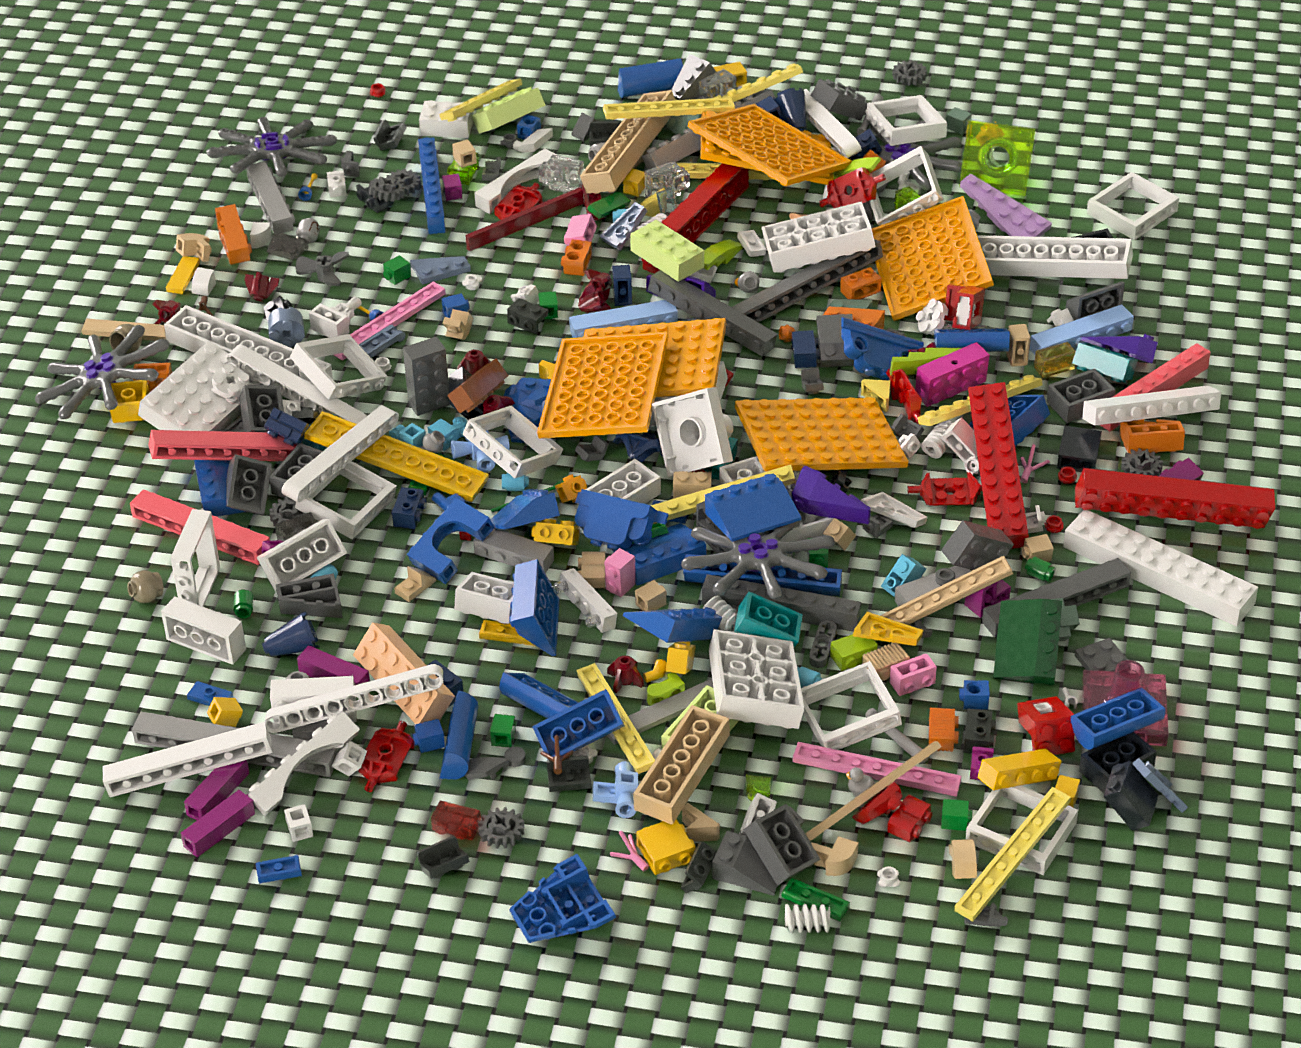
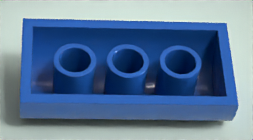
M681 58L619 68L618 92L620 97L671 90L683 67Z
M1007 328L971 330L934 329V342L936 348H964L977 342L986 352H1008L1010 332Z
M503 672L500 680L499 689L501 694L547 719L579 703L525 673Z
M1141 687L1072 715L1071 724L1079 743L1085 749L1091 750L1163 720L1165 717V707Z
M605 689L532 726L543 751L553 757L555 756L554 737L558 735L560 756L562 757L569 751L573 750L575 752L625 725L609 692Z
M463 691L457 692L452 709L439 779H459L468 771L478 713V702L472 695Z

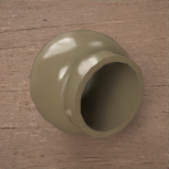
M121 324L115 328L109 336L110 346L113 350L125 339L134 325ZM142 337L125 354L138 350L142 344Z
M138 571L133 574L127 584L129 595L139 603H149L163 595V581L158 572Z

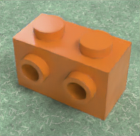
M869 267L841 277L840 292L847 299H863L881 292L882 278Z

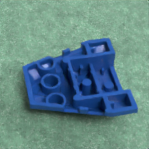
M521 378L516 385L512 384L505 389L504 396L511 397L515 402L512 407L536 427H539L542 416V402L546 400L551 379ZM508 429L511 442L525 443Z
M578 854L558 863L553 868L554 872L547 879L543 877L539 881V886L533 892L528 891L509 909L528 943L598 928L616 918L607 900L602 899L591 881L587 868Z

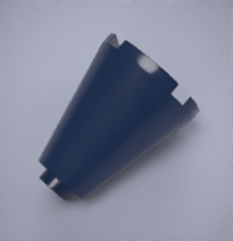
M789 88L777 93L778 97L776 99L773 97L781 110L784 122L802 132L805 131L807 123L804 90L802 88H799V90Z
M307 612L299 614L264 638L265 642L262 643L265 653H269L271 657L300 653L308 645L320 649V645H315L318 638L311 620L308 621L305 618L308 616Z

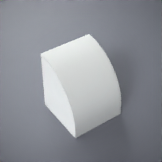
M253 222L250 232L252 248L265 246L272 237L270 223Z
M198 267L192 280V294L209 296L216 285L214 270Z

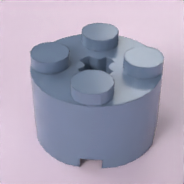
M280 307L273 310L268 318L270 340L290 348L294 347L296 343H300L305 337L302 314L292 307H289V309Z

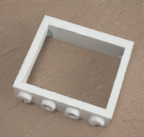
M922 95L867 103V110H865L867 120L870 121L872 126L877 129L878 133L891 146L946 137L947 122ZM917 112L926 123L894 128L885 117Z
M922 146L871 173L874 177L882 173L885 175L886 180L877 183V188L924 163L932 187V191L884 216L876 191V200H870L879 226L922 211L944 200L930 157Z
M1131 172L1105 190H1102L1096 196L1090 198L1087 202V214L1127 237L1136 240L1178 211L1179 197ZM1130 188L1159 203L1158 206L1135 221L1105 206Z
M349 334L296 343L290 355L295 364L328 400L381 390L388 377ZM343 353L365 378L335 383L313 358Z
M512 406L469 419L462 434L513 478H518L557 464L563 448L551 438H538V427ZM505 425L539 455L521 461L486 431Z
M351 461L302 502H296L295 508L318 521L329 519L336 531L353 539L394 500L397 485ZM339 474L377 494L351 520L313 500Z
M192 509L171 555V563L178 598L185 599L199 606H205L221 566L211 511ZM196 551L199 568L194 577L192 558Z
M870 661L801 688L804 703L803 715L821 747L839 750L902 725L900 711ZM869 681L886 710L824 734L808 705Z
M1023 786L992 790L967 826L966 839H973L975 846L997 855L1009 838L983 828L981 825L1000 797L1003 796L1031 809H1035L1044 798V795ZM1067 805L1057 818V820L1063 823L1044 852L1032 849L1020 863V866L1044 875L1077 823L1078 810Z

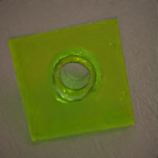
M968 120L960 183L969 174H972L1004 194L1026 197L1037 128ZM996 147H1003L1008 152L1009 160L1007 163L1001 164L995 161L993 152Z

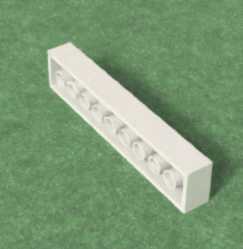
M977 235L991 275L1128 279L1133 257L1131 239Z
M185 305L164 324L166 340L179 347L195 353L204 344L211 341L227 353H230L237 345H244L315 385L290 358L293 351L292 348ZM313 358L333 379L331 364Z
M1083 510L1065 530L1064 548L1099 564L1119 558L1131 572L1130 578L1236 627L1255 605L1258 586L1089 510Z

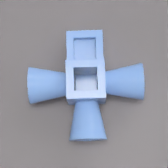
M507 435L495 438L506 449H510ZM466 437V442L451 441L453 459L470 454L472 461H477L478 470L488 472L495 467V462Z
M623 761L615 766V783L593 782V801L617 804L615 808L616 814L622 818H630L636 813V810H634L633 793L639 786L638 772H635L630 762Z

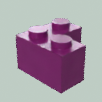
M999 580L966 596L964 605L981 618L983 617L984 608L1010 599L1011 586L1005 581Z

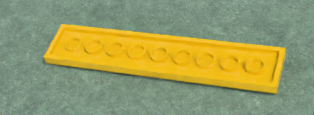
M322 411L304 433V439L329 447L357 424ZM387 435L380 437L356 457L359 460L453 495L456 493L469 502H473L489 479V474Z

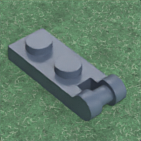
M389 325L360 343L359 346L372 358L395 342L403 341L405 333L397 330L395 326Z

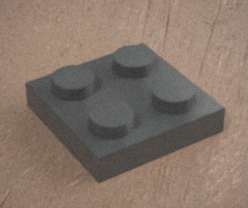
M1111 638L1075 650L1074 656L1095 682L1130 670L1131 663Z

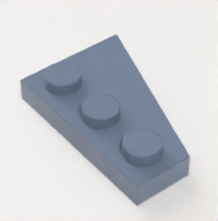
M635 202L599 237L603 242L621 251L630 238L631 233L634 232L647 213L646 208Z
M465 256L410 260V265L422 285L471 271Z
M1138 758L1133 763L1138 771L1173 803L1181 813L1188 808L1170 788L1173 784L1159 770L1154 768L1149 761L1144 763Z

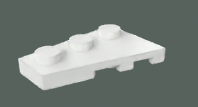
M884 492L861 499L863 503L871 508V511L907 524L910 527L916 528L926 524L927 516Z

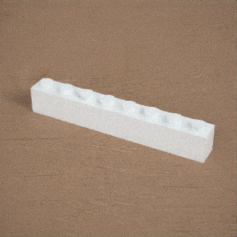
M1208 385L1084 401L1082 419L1093 425H1103L1220 409L1221 391Z
M265 722L105 765L103 766V783L109 797L125 794L272 753L271 737Z

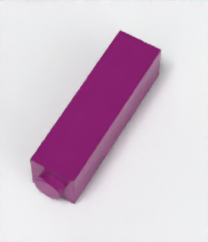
M309 645L297 657L299 671L306 673L312 678L353 676L354 685L370 681L368 670Z
M247 760L215 768L184 801L186 815L198 820L227 799L249 775Z
M237 790L182 831L183 847L198 858L255 815L254 803L248 797L249 794H244L242 791Z

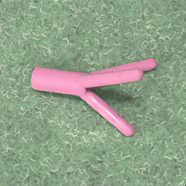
M1035 444L1031 447L1027 464L1024 457L1020 458L1024 467L1020 478L1022 483H1027L1031 471L1050 462L1046 460L1033 467L1031 466L1036 447Z
M619 831L631 854L611 852L610 856L630 859L643 872L646 871L649 865L637 853L632 835H628V841L624 832Z

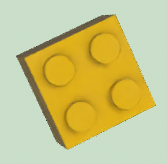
M147 380L112 383L111 386L118 402L117 407L110 410L113 423L144 420L138 416L140 401L150 393Z

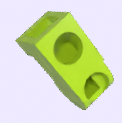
M671 672L667 674L666 680L650 684L647 687L648 705H654L685 691V683L676 673Z

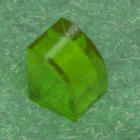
M746 775L745 791L747 798L751 802L757 793L770 798L771 777Z

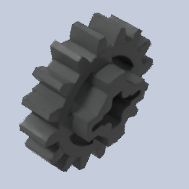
M911 60L909 62L903 61V63L898 62L897 65H894L892 76L894 80H897V83L902 82V85L910 86L914 84L916 86L917 83L922 84V81L926 80L927 70L923 63L917 64V61Z
M397 169L396 173L392 171L391 175H387L389 179L395 178L397 181L400 180L401 183H404L405 195L409 196V193L415 194V190H420V175H417V172L412 173L411 169L409 171Z
M374 178V181L371 180L369 183L368 191H370V195H373V198L394 202L395 199L400 200L405 195L404 183H401L400 180L397 181L395 178Z
M1138 448L1137 452L1132 449L1131 453L1126 452L1125 457H1122L1121 470H1124L1125 473L1159 476L1162 472L1163 461L1160 460V456H1155V452L1149 453L1148 449L1142 451Z
M285 497L283 501L278 499V504L273 503V508L269 509L270 521L273 522V526L278 525L279 529L285 527L286 531L289 528L296 530L297 526L302 528L303 523H309L308 519H311V516L296 509V501L288 499V497Z
M496 807L495 812L488 810V816L482 815V821H478L479 836H481L482 842L487 841L489 847L495 844L496 849L500 845L507 848L509 843L514 846L515 840L520 841L521 835H524V819H521L520 813L515 815L514 809L508 812L507 807H504L503 811Z

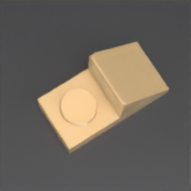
M408 566V578L394 589L395 594L410 602L435 583L436 578L421 569Z
M686 803L682 809V821L688 826L686 829L688 838L694 842L717 841L720 838V824L691 804Z

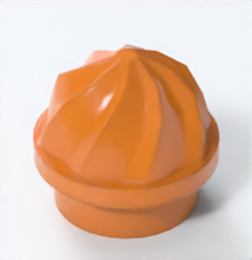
M787 324L780 326L779 340H784V342L792 341V332L795 331L794 327Z

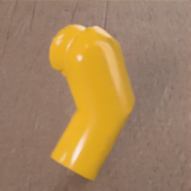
M664 659L656 660L653 670L643 673L646 683L664 677L667 663Z

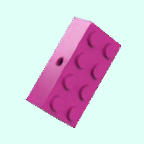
M976 342L917 367L915 390L921 396L925 406L928 407L963 391H967L968 387L983 384L987 379L990 355Z

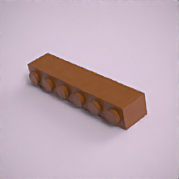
M495 358L447 396L459 413L465 410L470 412L506 383L504 379L509 375L497 358Z

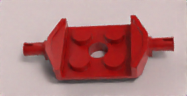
M865 167L829 181L827 185L828 196L819 201V203H822L820 206L824 207L831 204L833 208H838L858 202L863 204L870 200H876L877 183L885 181L886 177L883 173L874 177ZM848 186H851L853 190L850 195L847 193Z
M535 182L531 187L521 185L513 187L495 206L494 215L503 220L534 207L537 203H543L542 195L537 191L540 185Z
M888 369L886 375L890 380L892 400L899 399V402L905 407L908 419L919 424L921 396L916 392L903 369L893 371L892 375H890V369Z
M967 472V478H930V473H926L921 485L907 486L908 494L919 493L926 505L929 506L974 505L978 495L983 492L982 484L978 483L971 472Z
M402 720L399 721L396 729L380 728L372 736L365 749L367 753L362 766L358 769V772L368 779L364 787L365 791L372 792L376 783L395 782L398 780L397 773L409 750L414 749V740L409 734L404 733L407 727L405 721L403 723ZM385 749L390 750L387 753H382Z

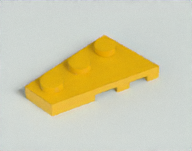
M866 612L853 632L854 637L912 646L918 644L923 634L921 629L870 612Z

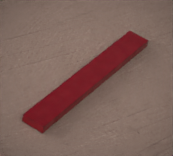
M579 187L465 235L466 249L468 251L475 250L584 204L583 190Z

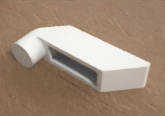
M538 129L523 142L516 140L513 144V149L521 153L535 152L553 137V129Z

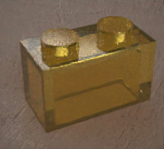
M1069 342L1036 350L1034 368L1042 378L1075 369V364H1072L1076 351Z

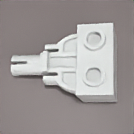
M354 296L347 303H341L335 307H327L320 303L309 312L311 329L327 337L348 334L351 318L354 317V310L362 305L361 300Z

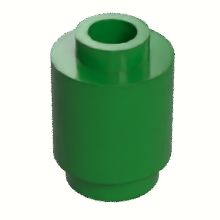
M1036 556L1032 559L1029 558L1025 565L1027 574L1041 581L1046 580L1050 582L1056 570L1051 563Z
M242 589L234 593L233 611L238 618H248L253 612V594L249 590Z

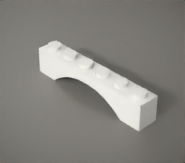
M544 148L476 191L475 206L488 214L493 213L495 206L513 187L531 179L549 177L558 171L559 156ZM542 167H546V175L542 174Z
M343 711L339 715L336 713L327 720L328 724L323 729L319 727L312 733V739L308 742L304 740L296 748V753L292 756L288 754L280 762L282 765L276 770L272 768L264 776L266 779L262 783L256 782L249 789L248 797L253 800L254 806L264 816L268 815L281 803L286 781L301 762L320 751L343 748L358 735L360 729Z

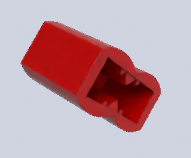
M909 794L892 814L887 827V832L907 842L918 838L924 824H928L933 816L931 804Z

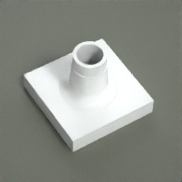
M717 387L706 388L652 403L668 477L673 476L675 471L692 472L733 461L728 440L733 433V423L729 416L722 413Z

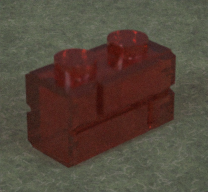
M441 800L431 816L432 830L442 835L445 833L453 835L461 840H473L479 828L478 821H481L480 810Z

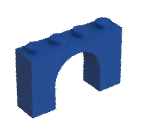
M455 498L440 517L435 520L433 525L424 532L419 541L410 548L407 556L414 566L446 585L458 569L451 559L438 552L441 541L453 532L463 531L483 542L495 527L488 516Z

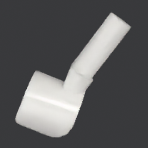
M1064 687L1062 691L1065 696V705L1069 708V704H1072L1076 709L1077 698L1070 696L1067 688Z

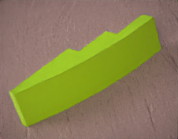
M868 157L853 160L845 169L833 172V178L836 179L861 167H865L869 172H872L881 161V158Z
M730 239L713 244L704 250L703 269L709 270L713 265L718 267L721 263L727 264L744 247L741 243Z
M926 348L925 352H909L908 357H892L890 375H892L893 371L903 369L907 375L917 374V367L962 348Z

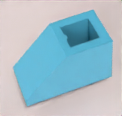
M902 554L881 587L895 597V587L920 579L927 568L914 558Z

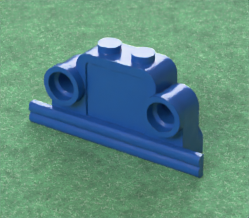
M841 318V337L844 341V352L848 358L854 360L855 369L867 376L889 380L886 371L890 369L892 357H908L910 349L918 350L924 346V342L848 318Z
M584 489L578 492L575 503L579 504L575 515V522L583 530L584 535L591 540L590 544L601 547L602 544L607 545L608 549L617 551L619 548L623 550L628 549L632 541L640 546L646 545L652 538L651 528L653 522L665 525L669 515L668 513L657 511L651 505Z

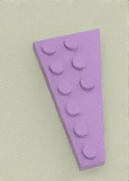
M969 174L960 183V187L971 199H975L980 209H984L994 224L1009 236L1040 237L1052 226V223L972 174Z

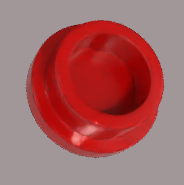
M375 83L371 86L370 94L374 97H382L386 93V88L381 83Z
M1063 467L1058 473V479L1065 484L1075 482L1077 480L1075 469Z
M1052 515L1047 518L1044 527L1051 533H1057L1063 530L1064 523L1059 516Z

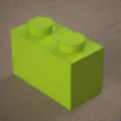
M852 634L831 642L830 657L842 672L861 665L863 655L877 650L878 644L873 639L854 637Z

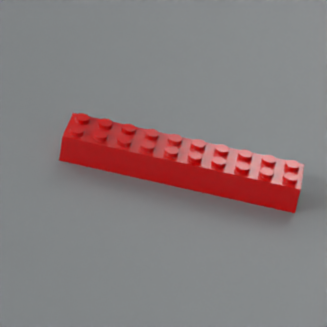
M722 163L661 223L694 243L749 188V169ZM643 258L641 259L643 270L654 274L660 271V269Z
M1005 382L968 387L987 526L1002 530L1014 544L1011 549L1024 547L1025 538H1029Z
M1084 468L1075 486V508L1101 510L1102 512H1119L1121 514H1137L1140 516H1156L1159 518H1174L1177 520H1192L1199 523L1211 522L1218 525L1229 524L1236 527L1247 526L1260 529L1265 528L1275 510L1274 489Z

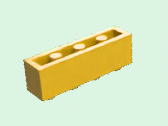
M1047 749L982 759L977 778L992 790L1055 780L1059 774L1062 761Z

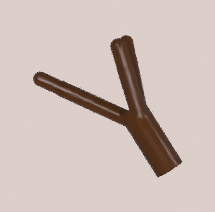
M202 296L201 301L198 303L200 305L198 310H205L207 314L213 316L207 307L208 297Z
M555 735V756L553 757L544 751H541L540 754L554 762L555 774H561L562 761L574 754V751L571 750L561 757L559 736Z

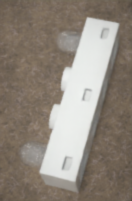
M574 568L561 572L560 581L554 583L553 588L558 594L564 592L571 602L581 610L582 614L587 617L585 620L586 626L589 628L597 627L601 633L615 629L617 612Z

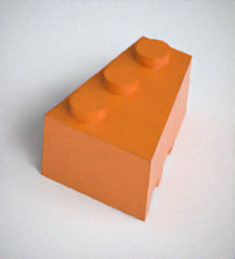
M235 204L215 208L219 237L230 265L250 261V253H252L251 244L248 243L247 234H244L243 224H241Z
M829 306L823 314H852L854 321L880 329L884 328L885 310Z
M1141 419L1120 422L1119 435L1127 453H1131L1132 449L1137 452L1138 448L1142 451L1148 449L1149 453L1175 452L1184 448L1185 430L1180 421L1156 419V422H1149Z

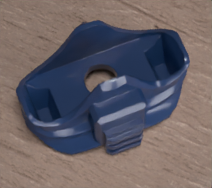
M654 433L616 434L613 440L615 444L624 442L628 456L639 462H643L655 452H660L663 457L660 440L656 438Z

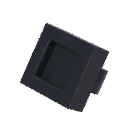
M842 469L832 477L830 483L833 485L837 483L841 486L840 490L846 493L850 489L848 486L852 481L846 478L848 471Z

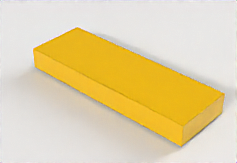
M188 256L182 257L166 286V292L183 294L200 264V259Z
M483 620L479 639L536 646L520 636L515 627H512L510 623L503 624L498 621Z

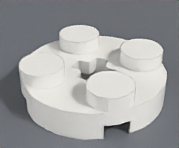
M931 299L923 310L919 311L916 315L919 330L926 335H934V329H942L946 322L943 319L945 315L948 316L947 306L940 301Z
M225 364L213 374V389L221 397L231 399V396H237L239 398L243 386L249 385V375L232 364Z

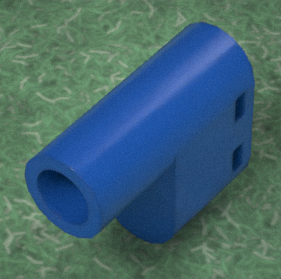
M439 492L432 496V501L444 511L455 498L464 503L466 502L456 493L447 498Z

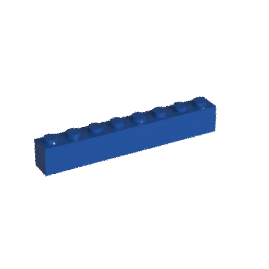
M426 137L418 139L428 234L445 233L435 139Z
M686 554V555H685V558H686V557H690V556H701V555ZM733 562L730 564L723 563L711 567L696 568L691 571L683 569L684 580L704 583L707 574L724 577L738 564ZM775 566L771 569L781 588L840 597L842 585L841 569L825 568L827 576L820 580L790 568H783L782 566ZM748 570L738 579L765 585L760 571Z

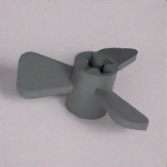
M338 252L333 257L323 255L318 257L316 261L301 256L297 259L296 273L304 275L317 272L319 281L330 286H340L341 281L334 274V265L348 258L349 252Z

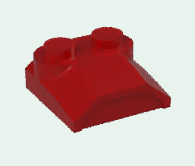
M895 782L889 784L872 797L852 818L864 825L883 813L887 815L892 810L894 811L903 803L900 800L903 797L900 787Z

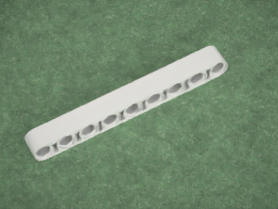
M805 89L806 118L844 157L849 158L862 151L856 138L823 105L811 97V93Z
M237 345L226 357L228 364L240 368L249 377L265 386H280L282 396L291 401L300 402L302 407H311L313 410H318L319 413L324 411L355 424H358L367 417L366 414L338 398L328 400L315 385L244 345Z
M383 405L379 406L289 478L282 487V494L298 503L302 502L393 428L398 421L399 414Z
M432 664L271 708L266 713L265 723L270 733H278L329 719L335 713L339 715L342 711L347 714L440 688L443 683V670L439 665ZM432 674L439 676L437 679L429 678ZM417 680L419 683L412 685L409 681ZM395 685L399 688L397 690H391L389 687ZM377 691L379 694L373 696L369 692ZM356 696L359 700L351 701L349 698ZM337 702L339 705L333 707L329 703ZM311 707H316L319 709V711L312 712L309 709ZM297 713L299 716L291 717L289 714ZM276 718L279 720V722L273 723L270 721V719Z

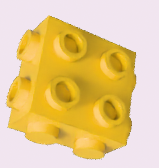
M544 519L541 522H536V525L532 527V537H534L536 542L578 545L580 527L575 525V521L561 520L560 524H558L556 519Z
M677 819L673 825L662 821L636 831L637 847L655 875L690 863L696 850L694 841L688 838L684 825L679 824Z

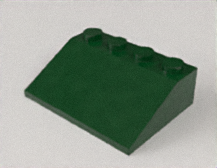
M1051 599L1001 601L993 679L1054 685L1063 601Z

